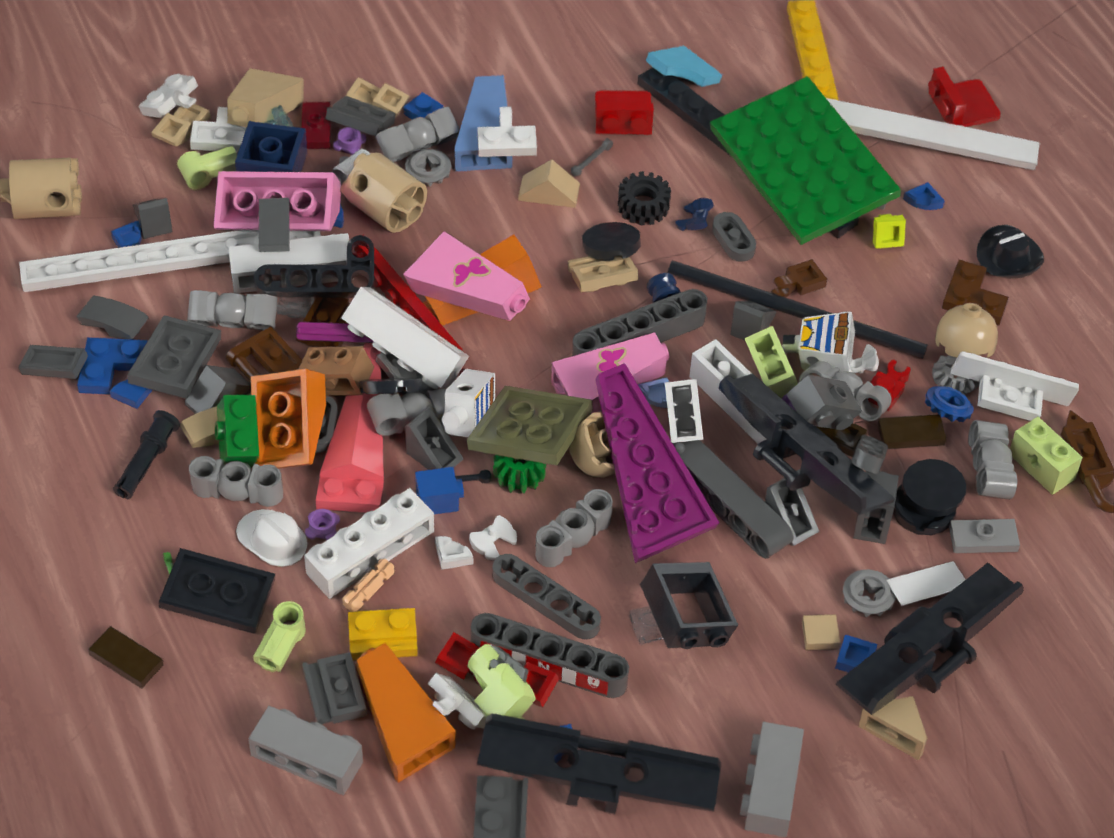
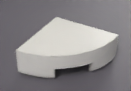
M435 537L441 570L473 564V555L467 546L452 541L450 537Z

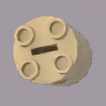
M379 152L369 155L365 153L358 155L354 160L353 170L340 188V192L345 195L347 201L392 233L401 232L416 222L423 212L427 199L426 186Z
M78 158L10 160L9 178L0 179L1 202L11 204L14 219L81 215L80 202H82L81 185L78 184L77 176H79Z

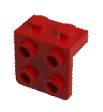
M944 66L933 68L931 81L928 83V93L946 123L970 127L1000 119L1001 112L981 80L972 79L953 83Z
M596 91V134L652 135L654 102H651L650 92Z

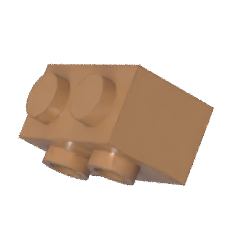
M363 346L308 347L298 370L309 369L325 374L326 396L363 395V393L359 392V381L369 380L374 366Z

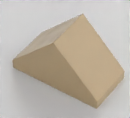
M550 160L523 176L518 201L576 208L580 183L555 161Z
M913 696L894 699L873 715H870L864 708L862 710L858 727L913 758L920 760L927 736Z

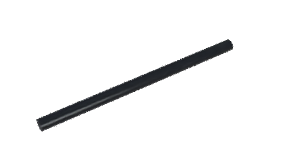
M672 260L668 269V273L673 276L801 319L834 314ZM853 320L855 337L921 359L924 358L928 347L927 344Z

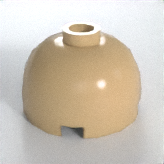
M967 303L949 309L943 315L937 326L935 343L938 347L941 343V345L946 347L945 353L956 358L962 351L978 356L988 353V358L995 352L998 330L995 319L977 304Z
M592 413L580 423L575 439L569 446L570 453L578 468L587 475L599 478L608 477L616 473L603 413Z

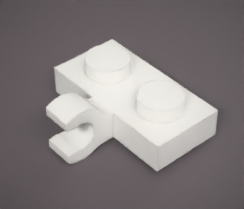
M171 75L159 89L147 95V99L139 105V108L144 116L157 118L165 116L176 105L190 108L197 100L196 98L189 97L188 94L198 87V84L193 76Z
M218 107L216 122L193 121L190 140L191 150L216 151L233 146L235 151L239 152L247 127L227 124L228 107Z
M500 107V127H478L479 157L537 155L535 126H512L511 107Z
M436 673L428 683L436 691L434 697L439 701H434L433 707L442 715H447L456 709L460 712L458 718L471 729L476 727L484 729L487 715L474 702L475 699L451 677Z

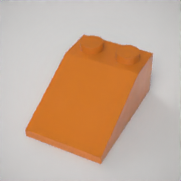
M300 369L251 376V395L256 396L259 458L255 464L260 466L273 465L278 469L313 464L326 408L325 374L309 369Z

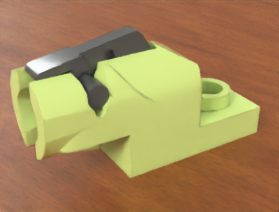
M490 644L483 645L472 655L468 662V668L472 671L483 689L474 702L487 716L494 713L524 719L521 716L536 699L532 688L526 682L528 670L500 647L491 646Z

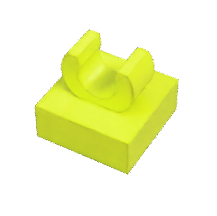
M881 214L878 217H874L873 245L876 249L904 246L906 220L903 215Z

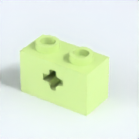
M771 326L744 339L763 383L782 399L784 395L798 384V381L774 327Z
M1036 417L1015 431L1010 447L1012 458L1052 495L1076 479L1083 458L1039 417Z

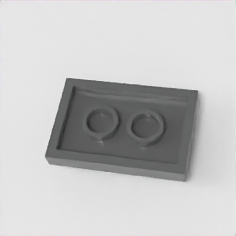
M164 315L129 371L128 383L187 399L221 341V330Z

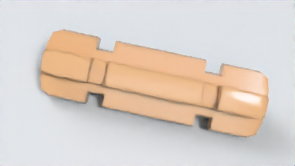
M385 558L380 559L373 566L375 570L370 569L353 587L355 590H350L343 597V606L351 612H357L364 605L362 601H368L384 584L383 580L387 581L394 574V565Z

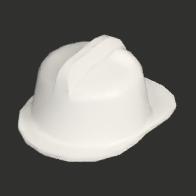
M267 509L256 510L245 515L238 523L236 529L238 540L244 547L270 565L279 567L290 566L300 561L306 553V535L298 527L295 520L286 513Z

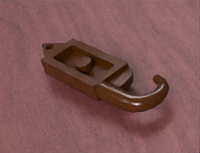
M1070 410L1061 436L1065 442L1083 457L1078 475L1082 484L1085 483L1094 504L1104 512L1114 513V503L1109 502L1102 489L1110 486L1114 480L1113 465L1093 422H1086Z

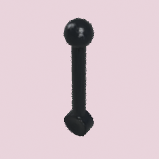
M482 470L479 474L455 477L456 479L461 478L462 482L479 480L481 483L486 484L491 481L492 474L489 470Z

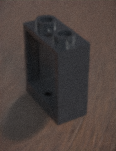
M710 562L652 564L640 583L668 649H691L693 647L708 646L717 648L725 646L738 627V623ZM694 593L707 623L684 624L671 594Z

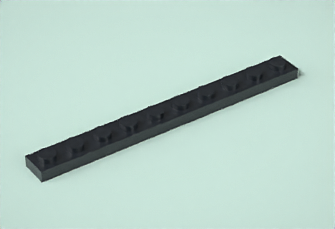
M654 67L638 76L637 84L650 92L654 98L730 155L712 132L710 125L711 121L725 114L675 76H664ZM859 217L829 231V233L839 239L858 225Z

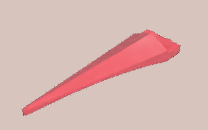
M364 343L363 348L374 366L370 379H381V367L376 362V356L381 352L373 347L372 343ZM378 394L346 395L320 470L316 509L367 513L382 506L384 494L383 436L377 433L367 409L368 401Z

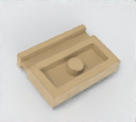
M622 255L615 256V260L603 261L587 256L568 261V271L572 273V278L581 292H593L599 288L625 285L628 282L638 280V270L630 257L622 259Z

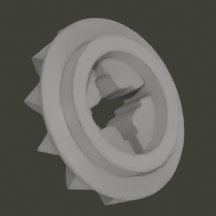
M423 149L416 151L407 158L405 163L406 172L420 182L428 183L430 187L433 182L442 184L443 179L449 178L450 159L438 150ZM426 163H429V167H431L430 172L425 170Z
M941 355L939 360L934 363L932 370L933 379L938 386L950 387L962 394H967L974 391L980 385L978 381L957 376L955 379L954 374L950 373L957 358L950 355L947 357Z
M869 569L852 573L845 580L842 590L844 603L852 607L853 613L860 611L864 613L865 617H868L870 614H877L880 617L884 611L891 609L896 596L886 581L889 578L881 572ZM864 588L869 593H875L874 601L870 600L868 596H863Z

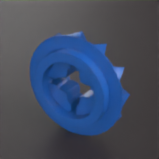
M931 387L925 395V404L931 407V411L938 413L941 418H948L951 422L955 420L964 422L966 419H970L974 411L973 405L968 398L958 390L950 387Z

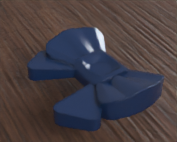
M699 198L684 206V211L693 214V217L677 220L675 222L676 226L681 231H684L686 228L687 230L706 228L708 226L706 222L708 212L714 207L712 199Z

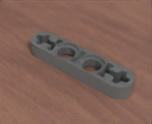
M863 434L855 449L851 463L865 471L878 474L885 460L888 445Z
M503 554L494 560L493 579L499 586L580 639L588 640L598 635L600 632L601 615L596 608L515 555ZM509 568H513V573L510 571L502 573V569L508 570ZM535 582L542 586V590L537 593H530L524 587L528 583ZM559 599L566 601L569 606L565 610L559 611L553 609L550 604L554 600ZM588 619L592 620V625L589 623L584 624V626L580 625V620L586 622Z

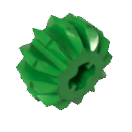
M495 455L493 475L494 478H498L500 487L508 486L510 493L515 489H520L524 494L527 487L536 490L538 483L544 481L547 464Z

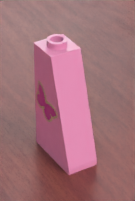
M445 231L404 273L411 290L417 294L508 321L517 313H520L530 300L521 281Z
M651 333L552 362L551 382L557 394L591 399L593 404L591 414L602 412L595 381L599 373L625 363L637 384L654 381L665 375L669 352L665 343H660L657 335Z

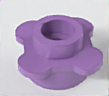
M346 127L339 131L338 141L333 143V147L336 151L343 150L345 153L353 155L366 142V136L361 134L359 130Z
M318 509L308 515L309 527L305 529L306 537L309 539L316 537L325 538L326 540L332 538L337 533L335 529L336 525L340 522L339 515L327 509Z

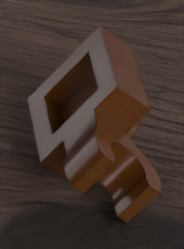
M813 259L787 267L785 276H779L773 280L778 288L772 289L771 293L788 297L796 290L802 296L825 288L828 279Z

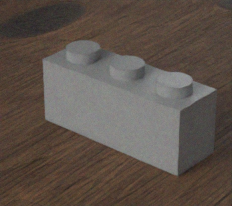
M268 706L248 738L252 757L343 796L363 763L362 744H359L356 739L348 735L340 736L328 731L325 726L318 722L309 723L297 718L294 713L287 709L278 710Z
M763 722L761 734H753L750 754L757 755L755 765L748 763L745 784L752 787L750 795L743 794L740 815L747 816L744 830L787 837L804 729Z

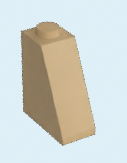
M250 68L228 97L227 124L247 127L249 121L268 123L302 106L304 78Z

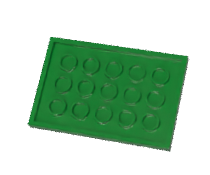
M808 76L710 122L712 132L800 245L854 220L901 195L900 187Z

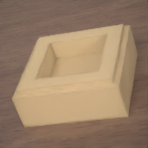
M836 615L803 616L802 628L805 650L839 649L840 638Z

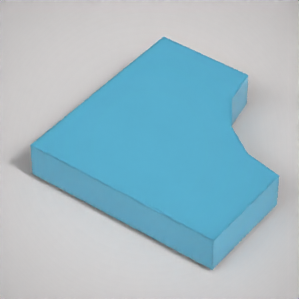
M685 46L649 52L646 59L648 64L664 76L682 77L701 87L719 83L723 75Z

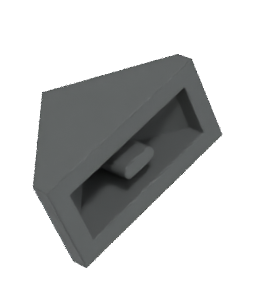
M157 198L132 204L144 239L173 232L167 198Z
M736 301L730 335L745 341L744 338L769 328L777 311L752 301Z
M206 365L191 393L185 400V405L193 413L197 414L218 406L223 395L249 394L251 392V384L234 368Z
M431 407L425 409L405 426L407 454L428 470L455 467L464 459L450 436L445 432L443 425Z
M783 478L767 487L765 502L790 526L794 535V540L790 545L795 546L818 533L819 529L803 489L790 490L786 486L787 480Z

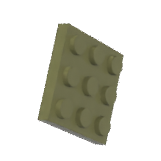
M505 385L467 438L468 450L558 465L575 439L580 423L593 411L592 400Z

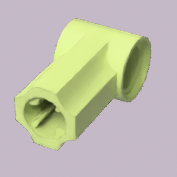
M233 146L204 155L196 151H190L178 159L177 166L188 187L198 190L206 187L212 178L218 176L219 171H236L235 160L237 154Z
M282 602L274 609V619L253 656L254 662L258 663L265 670L273 673L274 671L281 672L296 642L300 641L305 635L303 609L296 602ZM289 620L296 621L291 625L283 624L284 622Z

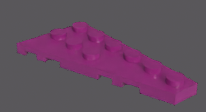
M624 363L599 373L595 381L636 564L715 529L719 521L626 364Z

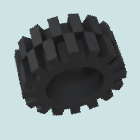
M644 171L639 172L637 177L635 173L630 174L629 179L625 177L619 185V213H623L622 217L625 220L630 217V222L635 224L636 220L639 221V225H644L645 221H648L649 225H653L655 219L658 222L662 221L663 216L666 217L668 215L670 207L671 188L668 187L669 183L666 180L662 182L663 177L660 175L654 178V173L649 172L648 176H644ZM648 196L653 198V200L641 201L635 197Z

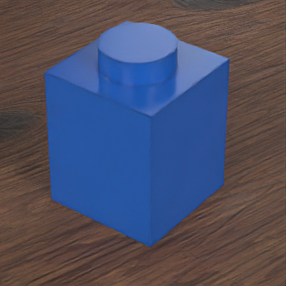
M454 467L415 472L416 495L434 512V515L459 511V498H464L462 479H456Z

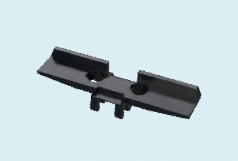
M753 373L737 379H733L729 375L724 377L719 383L718 389L751 426L767 439L755 447L753 456L757 460H765L787 480L786 486L793 491L807 487L812 480L859 515L894 502L895 498L865 471L852 464L851 459L842 452V449L814 424L806 421ZM780 426H784V427L788 428L789 430H787V429H781V428H779V427H780ZM797 454L802 460L800 469L795 471L783 459Z
M986 563L931 608L920 606L892 628L884 638L885 644L839 679L836 685L870 715L876 713L917 682L930 692L936 693L941 688L943 680L964 663L971 664L976 660V651L967 641L979 633L1023 593V585L1019 581L1013 583L991 564ZM955 618L960 622L961 626L956 628L949 627L945 624L944 619ZM938 649L941 653H945L949 650L954 654L932 671L936 658L934 651Z
M494 713L486 718L477 761L479 766L568 785L570 790L566 805L577 807L579 797L607 802L604 813L609 814L616 813L619 796L714 812L722 765L717 757L628 740L627 743L591 737L581 735L580 730ZM559 753L568 755L567 762L571 767L562 768L558 766L554 759L555 756ZM630 768H639L642 770L643 778L640 781L632 782L625 775L629 774Z

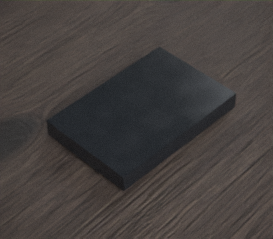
M180 548L160 597L159 608L256 634L275 582L276 574Z

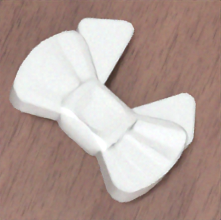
M870 344L866 345L861 358H852L850 372L861 374L864 370L876 371L879 365L876 349Z
M500 515L495 518L493 525L488 526L482 532H472L469 535L472 548L481 555L485 554V558L488 560H495L500 556L493 543L499 538L512 545H515L517 542V532L513 529L510 522Z

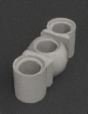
M444 107L427 114L425 118L418 117L404 125L400 124L399 126L388 128L377 134L376 140L383 155L392 162H397L410 156L412 152L428 149L433 145L437 146L438 144L458 137L460 129L450 107Z
M191 291L187 321L207 327H218L219 324L228 328H241L246 325L248 329L265 330L270 326L275 329L278 298L267 294H247L245 296L239 293H222L219 296L217 292Z
M824 361L812 364L799 378L800 382L807 375L816 373L820 377L845 381L862 410L859 416L867 421L878 419L891 405V395L884 387L873 386L869 381L863 384L861 378L855 373L839 372V368H833ZM868 398L876 400L879 408L872 407Z
M441 388L427 391L426 395L412 392L406 393L402 397H400L399 393L394 395L378 394L372 397L367 403V409L377 433L382 436L402 433L403 428L406 430L405 426L429 407L432 408L445 429L442 417L445 414V392L447 389Z
M974 420L969 429L968 443L972 448L973 467L977 471V493L981 496L1010 500L1016 493L1017 474L1014 472L1012 452L1008 447V427L1006 424Z
M209 456L197 457L189 465L192 490L199 497L209 498L213 496L219 499L221 494L225 499L231 501H243L249 497L250 503L258 502L265 507L275 506L283 499L282 476L276 466L254 464L253 468H251L249 464L240 461H233L224 465L223 459L215 460Z
M593 489L587 492L583 500L576 502V508H568L560 512L555 521L552 520L549 525L541 527L537 531L535 556L538 563L545 567H556L561 564L565 556L572 554V548H580L587 545L592 536H596L599 531L607 529L612 517L613 500L611 495L605 490Z

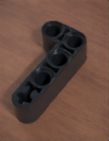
M363 235L351 238L347 244V265H262L256 270L254 275L256 290L259 294L275 297L354 298L360 289L352 283V279L357 275L367 277L369 283L365 287L373 289L374 245L371 239ZM361 245L366 247L369 253L363 258H358L353 255L352 250L354 247ZM282 274L285 275L286 288H282ZM266 275H272V280H274L271 282L270 287L265 286L264 280ZM295 275H303L307 278L308 282L305 286L298 288L291 284V279ZM326 275H333L338 279V283L336 286L328 288L321 283V280Z

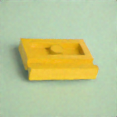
M415 608L348 612L349 644L353 660L360 658L366 650L377 648L384 643L389 646L397 657L418 656Z

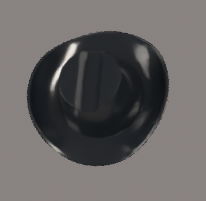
M1011 225L991 227L984 232L978 242L977 259L979 264L987 267L986 272L997 277L1023 278L1036 272L1044 263L1043 252L1037 243L1024 232Z

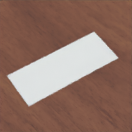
M954 561L886 581L903 606L951 592L966 579Z

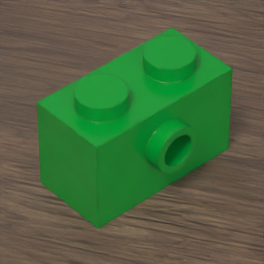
M223 395L217 406L218 421L215 422V439L219 440L220 459H223L224 465L229 462L240 461L249 464L252 468L259 458L256 396Z

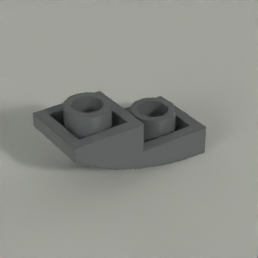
M94 295L76 316L81 325L105 328L110 337L131 340L139 333L142 326L148 320L147 314L116 300Z

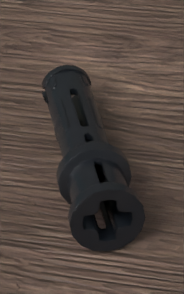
M163 410L156 411L150 428L140 436L141 444L113 487V491L121 498H125V495L128 500L132 498L153 460L158 454L166 450L168 446L167 441L172 432H176L179 429V420L169 412Z

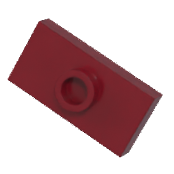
M302 102L301 128L306 129L307 149H330L331 120L326 119L327 108H331L330 102Z

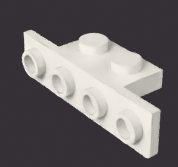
M964 351L958 355L950 373L980 382L977 406L1029 421L1036 417L1040 418L1042 400L1069 406L1079 391L1078 383Z

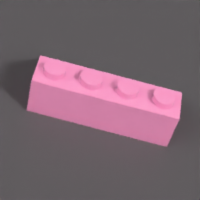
M219 171L213 228L215 230H259V199L289 198L290 231H331L340 211V188L342 184L334 173Z

